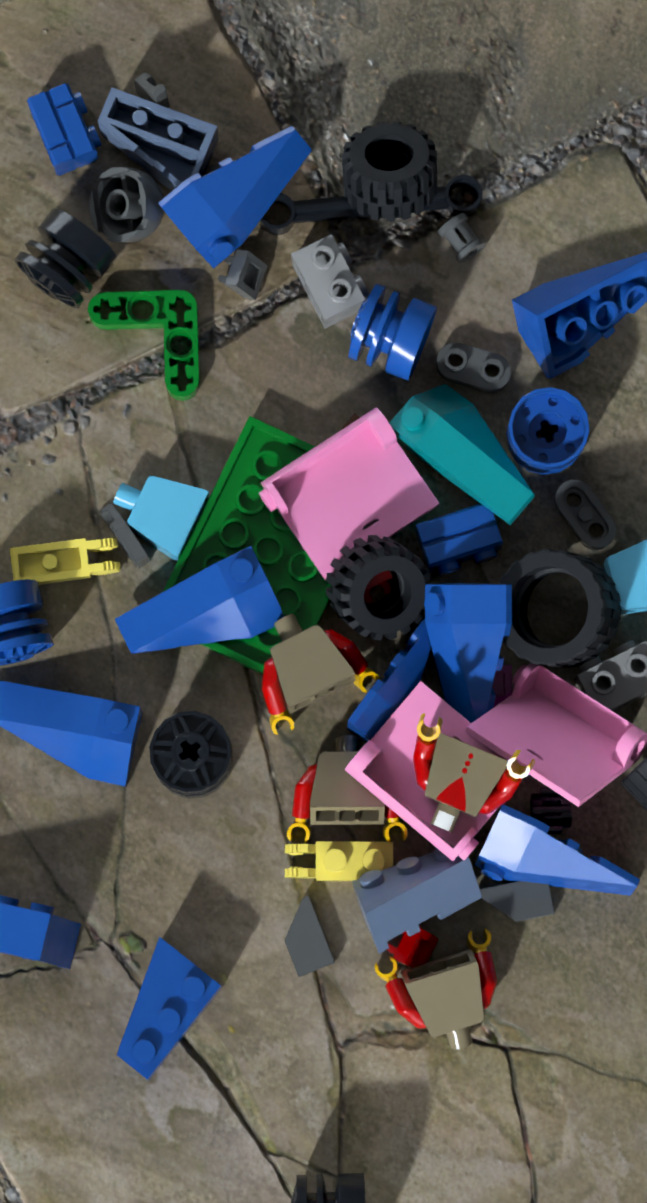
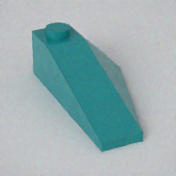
M446 384L412 396L389 422L396 434L398 444L509 525L514 522L535 497L474 404Z

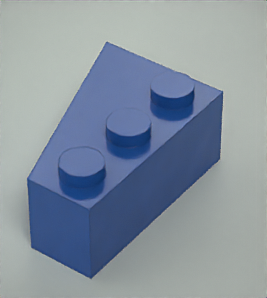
M0 895V953L70 969L81 923L53 915L54 907L31 902L30 909L18 907V899Z
M161 937L158 939L117 1052L118 1057L147 1080L153 1077L222 989L218 982Z

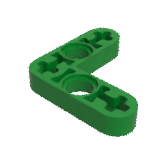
M184 290L103 292L92 297L88 304V313L91 322L99 329L164 328V366L167 392L174 399L181 401L189 400L196 395L200 385L198 308L196 299L192 294ZM183 300L186 307H191V310L184 312L185 327H178L176 311L170 310V308L177 306V301ZM127 301L125 307L127 320H122L121 312L109 313V319L106 320L101 318L100 313H95V310L102 308V303H109L110 309H122L120 302ZM138 301H148L153 305L154 310L149 318L138 319L133 315V306ZM170 325L176 327V328H173V329H169ZM193 325V328L189 329L186 326ZM178 336H186L192 342L191 350L184 355L174 353L171 350L173 339ZM191 361L194 362L193 366L185 364ZM171 362L185 364L187 380H193V383L186 385L185 391H179L178 385L172 384V381H176L179 378L178 364L170 366Z

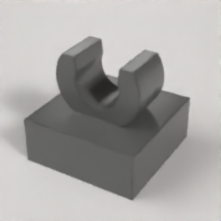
M237 249L235 256H228L224 260V262L231 266L228 275H219L218 280L241 297L256 300L268 265L250 251Z

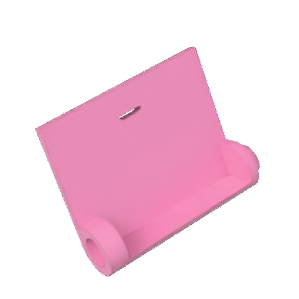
M377 407L263 480L261 485L264 490L259 492L262 501L269 511L272 512L277 509L324 580H326L327 573L334 572L335 568L330 564L334 558L340 560L343 556L340 550L343 547L353 548V541L358 538H362L367 542L370 535H377L381 539L383 536L390 538L440 505L398 444L394 430Z
M532 663L528 666L524 664L516 671L512 683L515 685L512 695L468 725L465 731L508 761L516 750H521L516 758L520 765L528 766L532 759L535 760L529 775L578 807L633 766L647 747L646 732L545 667Z
M420 681L374 737L359 750L347 765L345 771L451 861H454L458 856L465 860L479 844L474 839V836L496 810L490 814L478 813L476 818L460 812L452 833L430 824L439 802L425 797V790L417 784L413 754L418 736L417 725L421 714L425 713L424 724L428 727L437 726L438 718L441 717L443 724L440 733L502 759L505 758L465 732L466 728L471 723Z

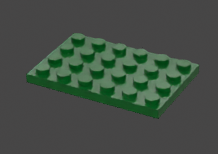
M249 416L163 592L214 563L251 546L284 616L295 614L303 631L318 625L330 601L326 595V588L332 587V585L324 580L277 509L270 512L259 495V492L264 490L261 485L263 480L315 446ZM274 627L249 639H233L199 645L263 675L264 663L272 657L270 648L281 643L282 640Z

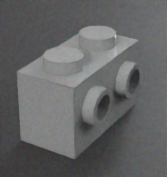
M332 234L291 253V264L325 329L357 314L363 301H365L364 297L369 295L361 276L357 275L354 277L348 267L352 260L344 243L337 244Z
M631 640L613 650L616 656L604 662L601 661L600 657H597L579 667L581 673L574 679L578 689L613 712L646 696V641L636 645L634 640Z

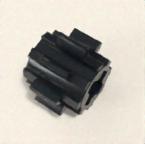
M541 787L540 793H531V817L550 827L547 834H561L562 828L571 827L572 809L569 800L549 787Z

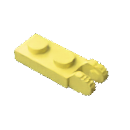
M86 538L10 548L13 581L30 579L36 580L41 585L91 578V575H106L120 572V562L105 561L89 564L88 552H108L118 547L117 539L104 538L87 541Z
M316 841V844H285V853L292 856L316 854V869L298 866L285 868V878H316V881H354L368 871H382L393 867V842Z

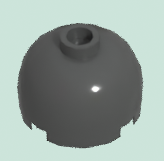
M112 167L103 172L97 179L102 181L99 183L97 190L91 191L89 198V213L95 229L98 232L104 233L108 237L107 240L111 242H138L150 236L161 224L164 210L158 204L164 198L161 187L151 175L136 168Z

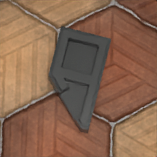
M145 72L134 80L136 92L142 99L170 108L167 88L163 84L159 83L157 85L154 78Z
M110 503L101 509L100 515L134 566L141 568L150 562L147 553L114 506Z
M517 881L480 889L481 900H484L515 922L555 914L548 884Z
M309 895L305 896L284 940L298 977L335 963Z

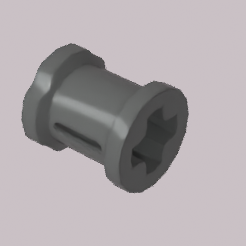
M464 212L447 221L438 230L440 237H446L456 251V259L459 263H463L475 256L487 244L484 238H478L468 224V216ZM458 232L464 236L467 243H463L458 236Z

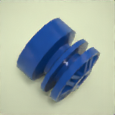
M377 283L371 294L363 301L350 334L351 344L348 358L358 361L365 346L369 347L366 365L371 367L382 352L388 355L385 372L409 381L431 330L437 306L413 298L404 312L398 310L400 292L394 290L387 305L382 304L386 286Z
M552 387L535 389L523 396L511 412L506 432L508 450L516 463L529 472L541 475L560 473L574 464L586 445L589 433L588 416L580 401L567 391ZM545 425L547 430H555L556 433L553 434L552 442L547 443L545 438L538 439L537 435L540 433L541 426Z
M25 579L0 583V665L27 660L54 645L52 635L40 633L49 627L48 620L43 618L29 619V615L41 610L44 606L39 584L36 580Z

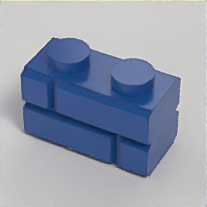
M65 83L50 89L48 92L44 91L28 98L27 103L56 175L61 176L76 170L78 167L86 166L98 160L96 148L102 145L94 125L86 127L82 115L88 113L80 92L73 94L69 83Z
M481 503L416 524L415 533L429 573L438 570L439 575L455 572L461 569V562L473 558L476 564L492 560L497 557L496 551L502 549L503 540L493 512Z

